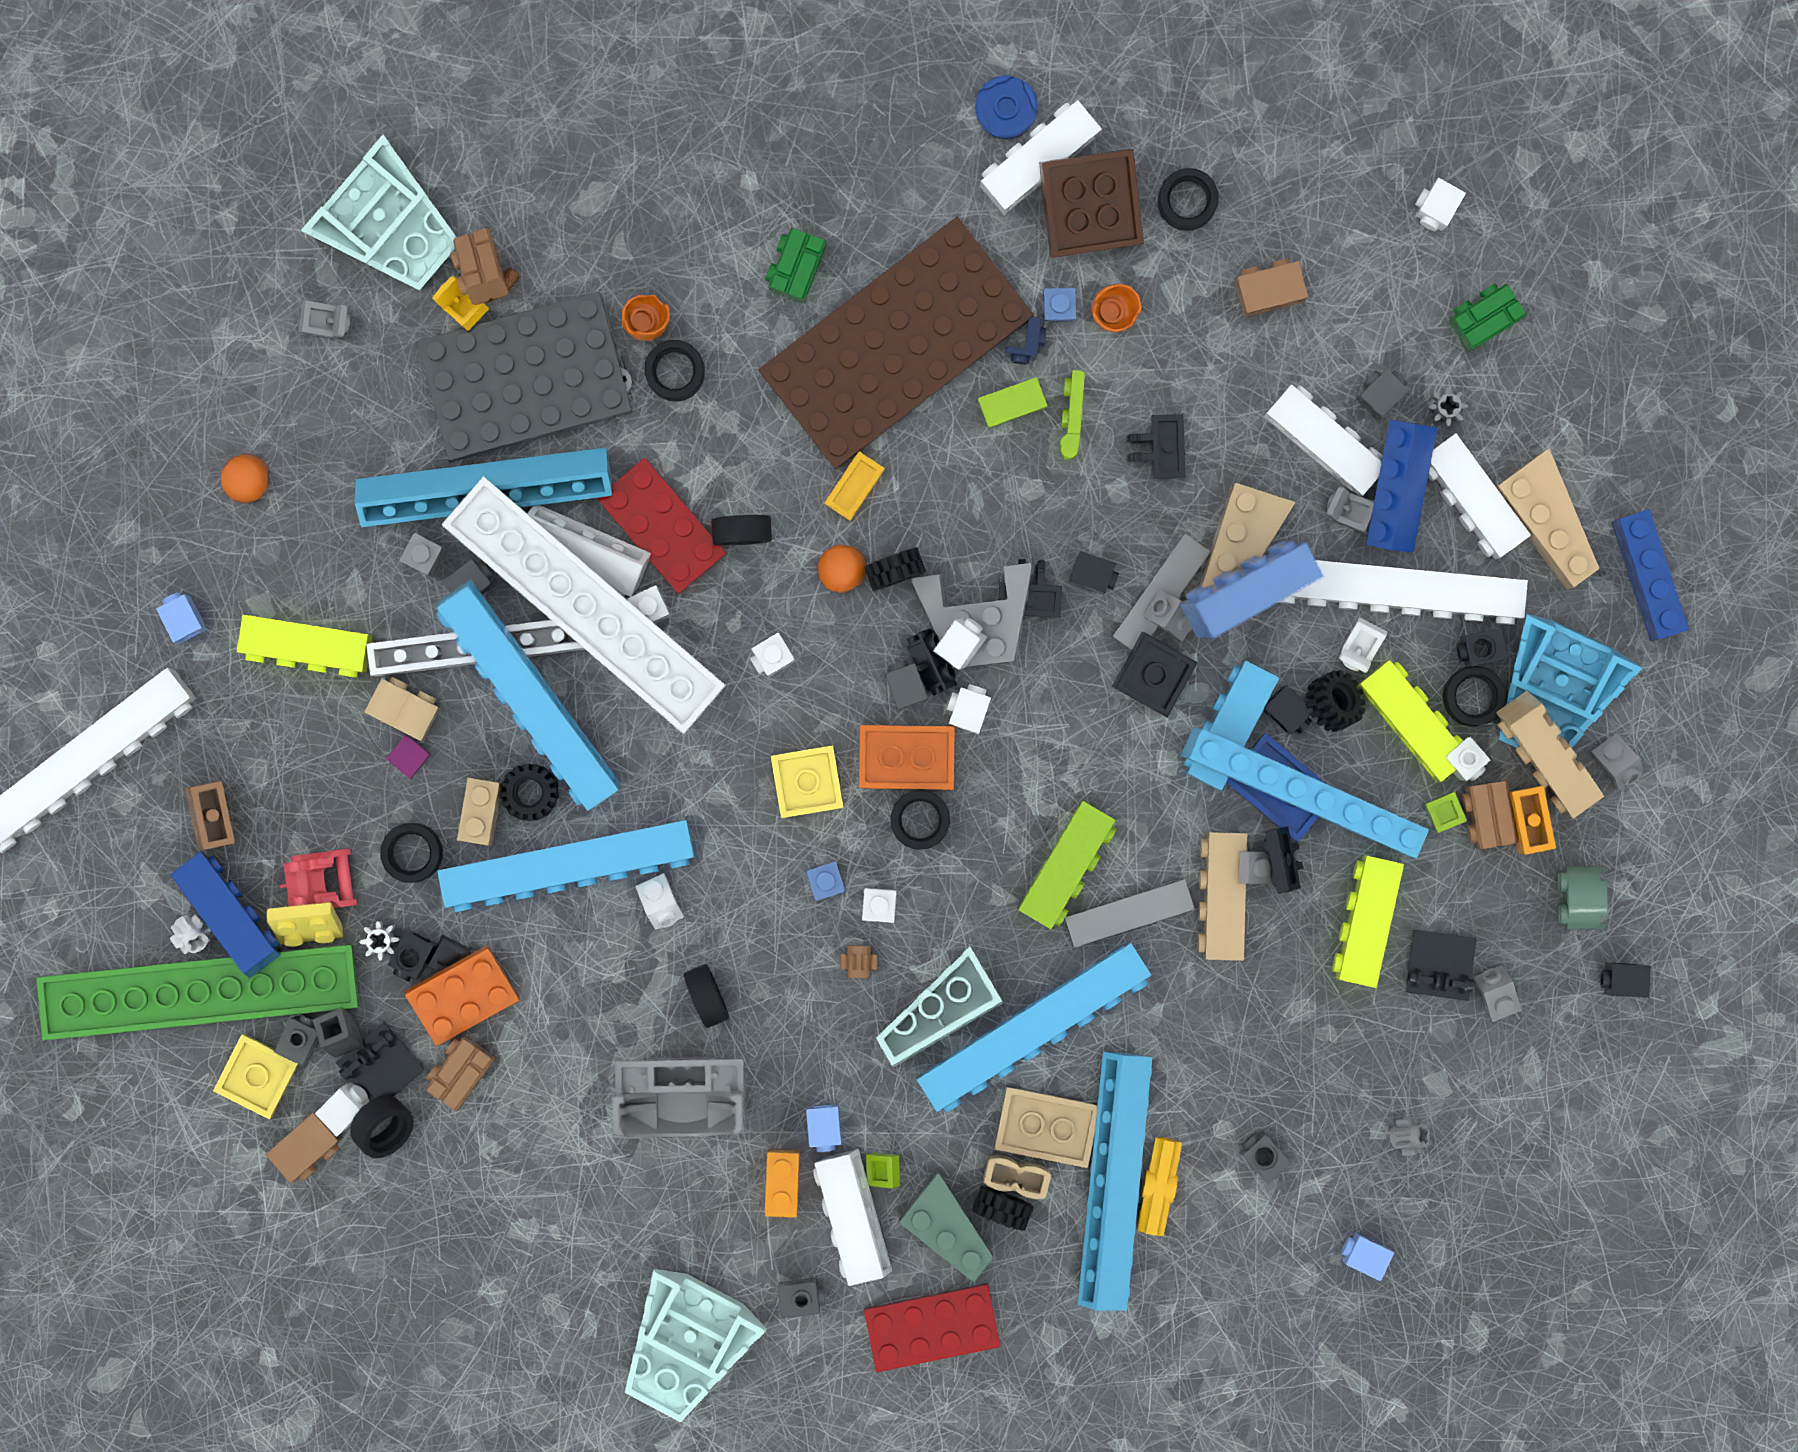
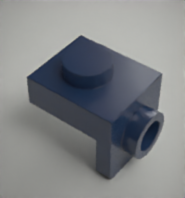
M1029 317L1025 348L1006 347L1005 357H1010L1012 363L1027 365L1030 360L1036 361L1038 346L1044 347L1046 328L1041 327V319Z

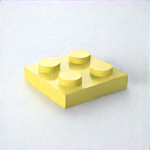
M833 745L771 756L781 818L844 808Z
M331 902L267 909V922L281 945L296 947L302 945L303 942L330 943L334 939L343 938V925Z
M241 1034L213 1091L267 1119H271L299 1064L274 1053V1048L246 1034Z

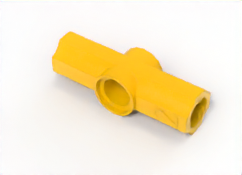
M1155 1136L1149 1169H1146L1142 1183L1141 1197L1143 1199L1137 1222V1231L1164 1236L1170 1203H1173L1177 1189L1178 1175H1176L1182 1149L1181 1141Z

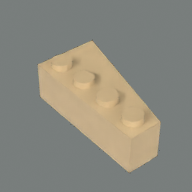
M1549 448L1495 486L1531 534L1528 539L1566 590L1576 587L1600 569Z
M1234 483L1228 495L1200 586H1203V588L1215 584L1213 579L1227 571L1231 573L1242 569L1240 564L1256 555L1258 558L1263 556L1295 502Z
M1525 691L1496 712L1501 719V722L1497 725L1508 740L1513 737L1518 743L1519 747L1515 751L1525 764L1531 762L1537 771L1532 775L1539 785L1544 786V789L1546 787L1550 788L1554 794L1550 800L1560 814L1566 811L1574 819L1605 796L1582 763L1576 760L1577 756L1571 746L1563 737L1559 736L1561 731L1546 714L1547 711L1542 703L1531 693Z

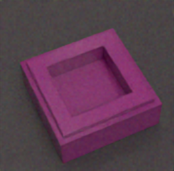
M406 734L386 757V760L409 779H412L431 754Z

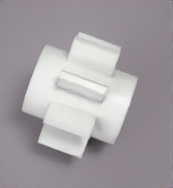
M198 914L182 916L171 926L175 935L171 936L170 940L175 948H180L184 954L199 952L210 942L206 933L211 930L205 921L200 919Z
M377 921L375 930L370 927L364 928L368 934L367 938L359 942L360 944L367 945L369 950L366 952V956L378 953V959L381 961L385 958V951H388L390 954L394 953L396 950L393 948L394 942L401 940L400 937H394L392 933L395 925H391L386 929L383 928L382 921ZM385 934L384 943L387 945L376 947L377 939L374 936Z

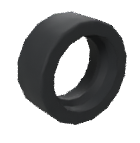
M1183 168L1173 172L1164 180L1158 194V208L1162 218L1170 226L1181 231H1193L1203 227L1212 219L1218 206L1219 192L1215 182L1207 173L1196 168ZM1184 181L1199 184L1204 189L1207 197L1204 210L1192 218H1184L1177 215L1170 205L1172 189Z
M667 340L657 344L649 352L645 361L644 374L649 387L658 397L668 401H683L691 398L700 390L705 379V366L700 353L691 344L682 340ZM671 352L686 355L693 365V376L690 382L685 387L679 389H670L663 386L656 375V367L659 360Z
M735 515L717 517L711 520L713 545H750L767 543L772 540L771 517L768 515Z
M1478 666L1460 669L1451 675L1443 691L1444 707L1450 717L1461 725L1472 727L1488 724L1498 717L1496 712L1504 707L1506 700L1504 684L1498 675L1488 668ZM1466 679H1482L1488 683L1492 690V704L1482 714H1467L1457 704V688Z
M925 790L911 791L901 796L895 803L890 816L891 829L896 838L906 847L915 850L929 849L939 844L947 835L950 826L949 810L945 802L936 794ZM924 801L930 803L938 813V827L927 838L917 839L911 837L902 826L901 817L903 811L913 802Z
M405 823L393 828L384 837L380 847V859L384 869L394 879L404 883H416L430 878L438 870L443 859V847L438 835L431 828L419 823ZM408 834H416L422 837L430 848V858L427 864L417 871L401 869L393 857V849L396 842Z
M704 964L685 972L684 979L689 994L703 1025L709 1028L728 1020L729 1014L709 966Z
M380 1096L370 1100L357 1112L350 1125V1136L365 1155L371 1158H384L396 1152L408 1140L413 1130L414 1119L410 1111L397 1098L393 1096ZM393 1116L391 1123L384 1131L371 1137L373 1131L381 1122Z

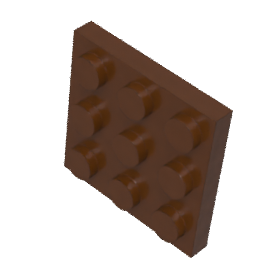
M1134 149L1039 162L1050 257L1055 258L1144 244Z

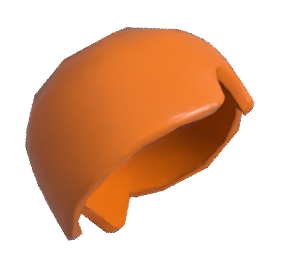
M1120 283L1108 285L1096 294L1091 306V315L1094 322L1104 331L1117 333L1127 330L1133 326L1142 311L1139 294L1128 285Z
M637 295L627 300L621 311L622 326L634 339L652 341L662 336L669 325V306L662 303L656 295Z
M243 453L233 456L222 468V489L233 501L245 504L256 501L268 488L269 468L257 455Z
M846 544L833 546L820 557L817 565L819 580L826 589L833 592H848L864 582L866 577L864 567L867 566L866 557L856 547Z

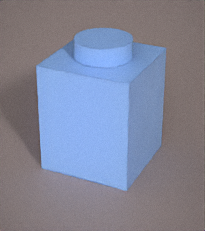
M179 592L172 594L162 600L164 605L156 608L173 643L181 644L208 630L192 597L189 595H180Z
M839 1104L807 1106L809 1147H816L817 1152L835 1151V1145H841L842 1142Z
M1355 1232L1353 1238H1347L1341 1250V1254L1344 1255L1342 1261L1346 1265L1379 1281L1382 1280L1394 1255L1390 1248Z

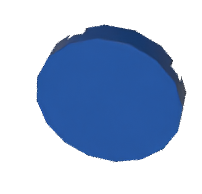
M1014 76L994 77L983 85L977 95L975 105L977 121L985 132L995 138L1007 140L1020 137L1030 129L1036 119L1038 108L1036 94L1028 83L1014 78Z

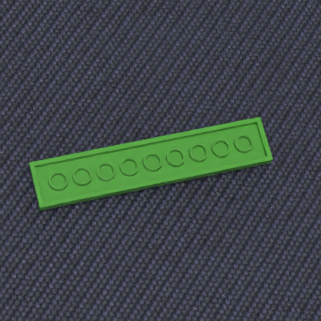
M354 945L279 952L281 955L251 978L242 973L231 957L36 977L42 1041L332 1011L339 1008H358L360 1005Z

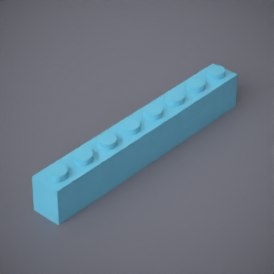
M607 448L356 479L355 507L360 526L369 527L448 517L483 476L518 507L612 496L611 468Z
M468 580L439 600L436 607L438 612L436 614L440 622L447 629L449 627L452 628L458 636L456 642L465 654L470 652L476 660L475 668L483 679L489 678L496 687L494 693L503 705L508 703L514 712L512 715L514 721L521 730L527 729L533 737L531 742L540 755L545 754L551 761L550 768L554 775L560 781L564 779L571 789L568 791L577 805L583 804L588 811L617 792L620 785L619 779L472 580Z
M1193 727L1181 754L1182 757L1405 856L1417 859L1429 829L1201 728Z
M685 820L438 870L437 873L444 908L453 906L454 912L473 909L472 902L484 900L485 906L504 903L503 896L515 894L516 900L535 896L534 890L546 888L548 894L566 890V883L577 881L578 887L597 884L596 877L608 875L609 881L627 878V871L639 869L640 875L659 871V864L670 862L671 868L690 865L689 858L696 856L689 821Z
M1128 942L917 1076L916 1080L937 1112L941 1109L949 1112L962 1103L959 1098L969 1091L973 1096L988 1086L986 1081L994 1075H997L999 1079L1015 1069L1013 1063L1021 1058L1028 1061L1042 1051L1039 1047L1049 1040L1053 1045L1068 1035L1066 1030L1077 1023L1078 1027H1082L1095 1018L1093 1012L1101 1007L1108 1010L1122 1001L1119 997L1121 994L1129 989L1132 993H1135L1148 984L1146 979L1151 974L1133 945Z
M1103 1052L1078 1295V1305L1096 1311H1127L1128 1298L1130 1296L1129 1286L1131 1267L1133 1265L1140 1176L1143 1167L1142 1156L1146 1137L1145 1126L1149 1106V1086L1152 1075V1057L1135 1053Z

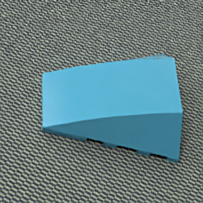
M1526 614L1506 705L1525 691H1528L1542 703L1547 711L1546 714L1561 731L1559 736L1563 737L1572 748L1584 735L1587 728L1593 722H1596L1603 714V710L1614 698L1620 695L1627 683L1634 676L1636 677L1643 667L1614 648L1554 620ZM1500 730L1499 740L1516 748L1519 747L1513 737L1508 740Z

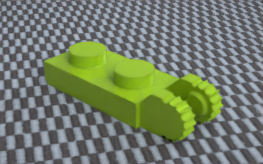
M1072 370L1071 378L1065 377L1063 396L1069 397L1068 409H1062L1061 428H1067V434L1060 440L1059 455L1067 461L1075 459L1079 451L1085 373L1079 370Z

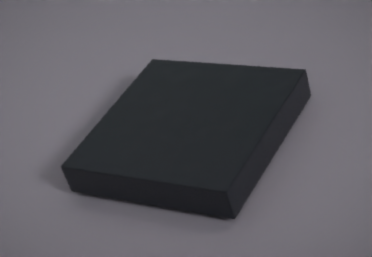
M1141 632L1112 687L1168 718L1198 662L1147 633Z

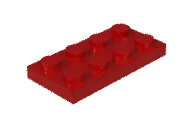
M645 457L612 485V496L597 498L640 549L651 553L650 562L678 594H681L726 555V552L720 545H713L712 536Z
M988 1283L864 1308L876 1373L1000 1347Z

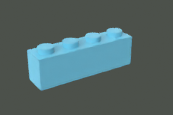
M1243 661L1241 666L1235 664L1227 679L1231 683L1227 693L1221 692L1212 708L1217 712L1212 722L1206 720L1202 729L1244 747L1279 677L1248 661ZM1188 759L1184 762V765L1188 767L1185 774L1218 791H1222L1228 779L1227 776Z

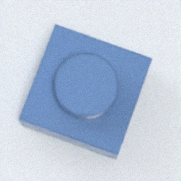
M1049 288L1043 290L1044 322L1076 321L1075 288Z
M836 861L806 871L815 901L846 892Z

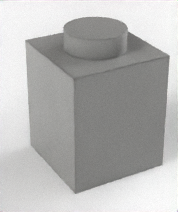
M414 533L400 561L433 578L447 549Z

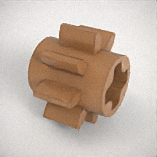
M847 945V954H840V969H847V978H870L871 970H877L878 954H871V946Z

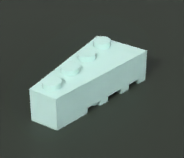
M968 947L876 1039L891 1065L896 1067L1000 1006L1003 1002L971 947Z

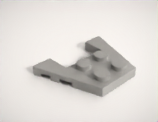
M1034 562L1003 566L1007 599L947 607L942 574L912 578V584L940 641L957 619L963 618L966 620L970 618L983 628L981 633L987 636V638L966 667L1017 660L1024 623L1025 606L1030 592L1029 585L1034 571Z

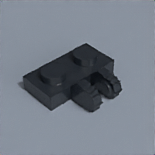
M1183 414L1152 415L1151 433L1127 435V442L1131 444L1152 442V453H1131L1127 455V462L1152 461L1153 479L1185 478Z
M1018 559V564L1026 563V559ZM1038 560V564H1036L1037 584L1029 585L1030 592L1024 616L1061 618L1062 586L1044 585L1045 560ZM999 582L998 600L1007 599L1006 584Z
M1288 826L1265 831L1264 847L1271 859V880L1277 888V893L1281 894L1301 889L1297 870L1304 868L1303 862L1295 861L1294 852L1300 849L1299 843L1291 842Z

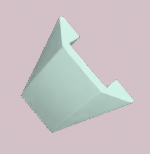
M384 135L379 138L363 157L361 163L301 230L419 291L449 257L450 253L455 250L453 243L454 238H456L455 234Z
M654 1269L625 1393L682 1422L708 1394L709 1390L723 1378L734 1363L764 1334L767 1328L743 1303L691 1275Z

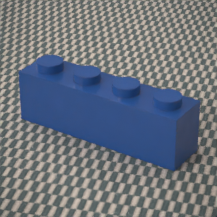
M1397 420L1389 421L1366 545L1391 551L1414 552L1438 427Z
M1650 509L1611 522L1650 641L1689 630Z
M200 851L170 875L242 973L251 978L281 955L276 949L279 942L269 929L263 931L257 922L261 918L250 904L245 907L239 897L243 894L232 880L226 882L221 872L224 871V868L214 855L208 857Z

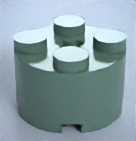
M1565 866L1564 872H1557V890L1563 892V904H1557L1558 923L1565 925V929H1606V924L1600 923L1601 917H1607L1608 909L1607 880L1600 879V873H1606L1605 866Z

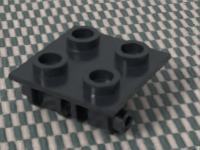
M1414 930L1405 992L1469 1001V993L1473 992L1474 980L1471 978L1477 938Z
M385 1022L381 1023L362 1040L364 1046L346 1053L335 1062L341 1069L339 1072L345 1080L350 1079L354 1085L363 1088L369 1100L380 1096H394L425 1070Z

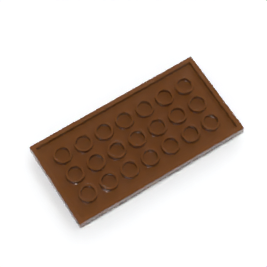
M957 216L759 368L758 371L836 470L1028 322L1029 317H1034V314Z

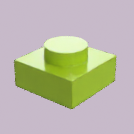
M1455 792L1424 804L1436 833L1467 821Z
M877 1152L866 1154L867 1181L869 1186L892 1189L900 1186L899 1155Z

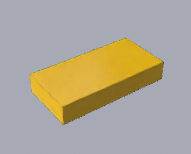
M859 451L824 504L851 521L885 468Z

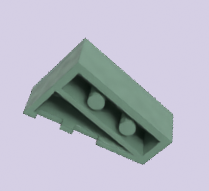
M937 1169L899 1217V1223L974 1283L994 1258L993 1252L967 1215L939 1169Z

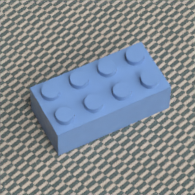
M1294 540L1288 542L1280 541L1267 549L1269 554L1259 558L1256 555L1240 564L1242 569L1233 573L1227 571L1213 579L1214 585L1206 588L1200 586L1186 594L1187 600L1181 602L1180 606L1196 637L1215 638L1324 577L1307 543H1295Z

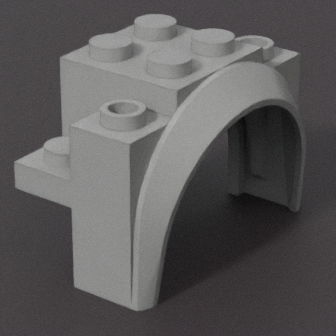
M714 1056L650 1057L648 1060L615 1061L616 1094L612 1097L614 1134L625 1137H687L736 1135L743 1131L742 1127L746 1121L744 1058L714 1059Z

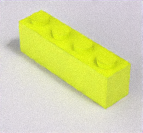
M242 615L237 652L246 654L245 660L264 663V658L268 657L277 659L276 665L295 668L296 662L308 664L307 670L326 673L327 667L339 669L338 675L357 678L358 672L367 673L369 660L366 644L372 643L373 636Z
M1387 660L1360 681L1357 687L1362 689L1365 697L1434 781L1442 782L1456 770L1446 759V756L1463 740L1458 735L1453 737L1445 728L1449 724L1439 711L1436 710L1434 713L1426 704L1428 698L1418 686L1413 688L1405 679L1409 676L1406 670L1397 661L1393 664L1390 660Z
M1362 855L1361 861H1356L1353 871V879H1357L1354 892H1349L1346 902V910H1350L1347 923H1342L1339 940L1343 941L1341 954H1335L1332 971L1336 972V979L1377 988L1404 864Z

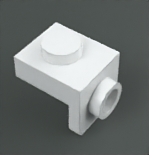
M1359 617L1341 647L1339 659L1343 661L1347 668L1367 673L1372 659L1387 635V631Z
M1470 737L1466 738L1446 756V759L1456 769L1453 773L1460 781H1467L1469 779L1474 781L1486 770L1484 766L1490 761L1488 756Z
M664 873L635 886L645 913L655 929L672 926L677 920L684 917Z

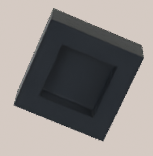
M442 935L427 962L428 966L441 971L470 955L471 949Z

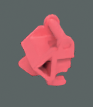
M342 849L291 856V862L284 863L286 884L279 885L280 888L287 887L289 907L331 902L333 908L358 905L357 899L353 898L348 859V855H351V850ZM334 857L336 858L341 901H339L336 892H327L323 871L327 867H333Z

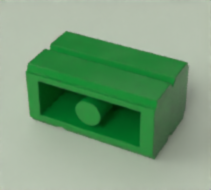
M790 228L788 235L782 234L776 250L781 255L777 265L771 263L765 281L770 282L768 286L769 291L805 304L826 249V241L794 228Z
M1495 283L1479 293L1482 299L1472 305L1468 300L1453 310L1455 316L1449 320V323L1468 352L1527 316L1509 285L1505 284L1498 288Z

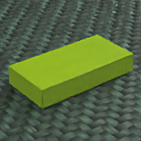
M1037 377L977 399L988 429L1048 407Z

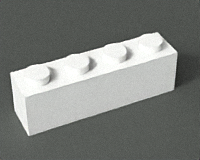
M1078 100L1072 105L1067 102L1054 113L1056 119L1047 126L1044 122L1041 123L1029 134L1032 139L1023 146L1017 143L1005 154L1008 159L999 166L996 163L992 164L981 174L984 178L980 183L981 189L1003 215L1007 214L1041 185L1039 162L1075 157L1100 136L1102 128Z
M1291 384L1264 415V418L1348 490L1362 497L1379 478L1383 455L1372 447L1369 449L1364 447L1359 442L1361 437L1349 427L1343 429L1335 422L1337 417L1333 412L1324 406L1319 408L1311 401L1313 396L1301 386L1295 388Z
M1456 433L1433 449L1428 478L1431 481L1436 479L1443 490L1440 491L1441 496L1449 506H1456L1461 513V516H1459L1460 522L1469 532L1472 530L1480 539L1477 542L1478 546L1487 557L1492 556L1494 560L1499 559L1531 536Z
M535 505L528 512V515L620 595L631 597L637 590L651 553L543 506Z
M859 1149L823 1157L814 1163V1179L816 1184L821 1186L824 1197L822 1207L825 1215L830 1218L832 1225L831 1240L836 1248L838 1247L841 1258L839 1261L841 1275L847 1279L848 1286L884 1278L892 1272V1267Z

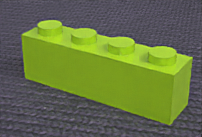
M1081 801L1020 903L1018 910L1049 929H1052L1054 924L1060 926L1069 911L1064 908L1069 898L1076 899L1085 884L1080 881L1086 870L1092 872L1101 857L1097 854L1098 849L1102 843L1108 845L1117 830V828L1113 827L1115 819L1088 803Z

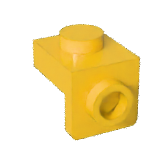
M451 276L442 284L432 297L446 313L467 331L489 310L484 303L472 304L468 294L462 295L455 276Z

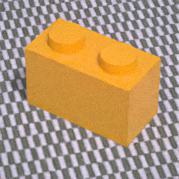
M1544 786L1509 791L1518 841L1516 843L1517 853L1525 855L1556 849Z
M768 1149L765 1196L766 1217L797 1218L800 1150Z

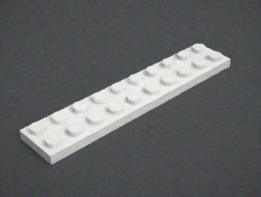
M484 476L443 522V527L683 734L686 733L725 688V684Z

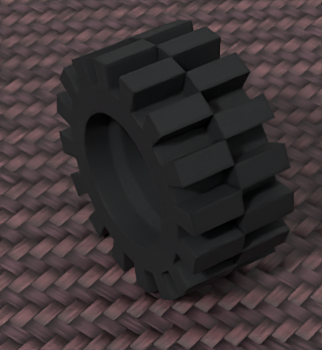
M917 547L882 558L864 567L873 591L893 586L926 572Z
M1341 670L1331 671L1313 680L1312 684L1307 688L1309 692L1306 693V698L1311 700L1306 703L1307 708H1312L1314 711L1310 715L1312 719L1317 717L1318 721L1316 723L1319 726L1324 725V730L1341 731L1363 718L1361 715L1365 713V708L1361 706L1365 705L1366 702L1365 699L1360 698V695L1364 693L1362 689L1357 690L1356 688L1359 683L1356 680L1350 681L1351 675L1348 673L1343 675ZM1332 694L1336 698L1339 707L1335 704Z
M535 764L516 766L505 775L506 778L501 783L500 798L503 800L502 804L509 811L508 813L517 817V819L526 821L539 820L549 815L550 811L557 805L556 801L559 798L558 782L555 781L554 775L542 766ZM526 780L536 781L542 790L540 800L533 805L524 804L518 797V788Z
M981 1186L972 1211L995 1223L1025 1231L1034 1206L1013 1195Z

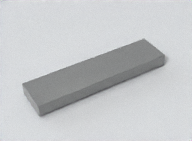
M1184 534L1112 637L1132 651L1141 632L1152 636L1159 625L1146 619L1143 614L1157 591L1162 590L1178 599L1211 551L1187 534Z
M1183 879L1066 916L1065 921L1073 947L1075 948L1195 909L1186 880Z

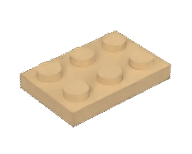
M1007 1086L994 1149L1088 1168L1095 1135L1098 1104Z

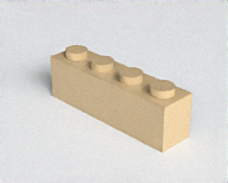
M1206 832V839L1201 838L1200 857H1204L1206 860L1205 870H1200L1199 888L1205 889L1204 902H1199L1198 909L1199 921H1204V933H1198V952H1203V958L1206 960L1244 961L1246 884L1239 883L1240 851L1247 852V833Z

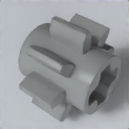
M1449 387L1444 389L1442 397L1434 392L1431 396L1436 402L1426 407V410L1433 411L1435 415L1432 422L1442 420L1444 421L1445 428L1450 426L1452 418L1457 422H1461L1463 417L1459 412L1468 407L1467 404H1462L1459 399L1463 393L1450 394ZM1446 400H1448L1449 406L1454 407L1448 414L1446 409H1441L1440 406Z
M1417 1116L1403 1117V1119L1396 1120L1397 1125L1393 1126L1390 1131L1392 1146L1395 1149H1402V1156H1414L1417 1153H1423V1147H1426L1430 1141L1427 1125L1418 1123Z

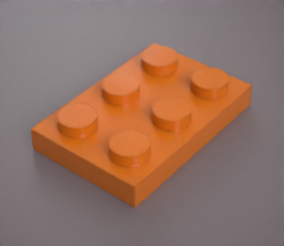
M860 725L859 788L954 790L955 726Z
M488 945L404 991L405 997L436 1047L519 1001L517 992Z

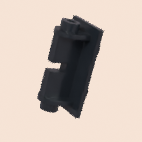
M931 628L906 639L909 644L906 647L915 665L918 666L924 662L928 665L927 668L919 671L928 692L931 691L932 695L935 696L957 685L954 668H952L949 662H946L944 658L934 652L940 640L932 632Z

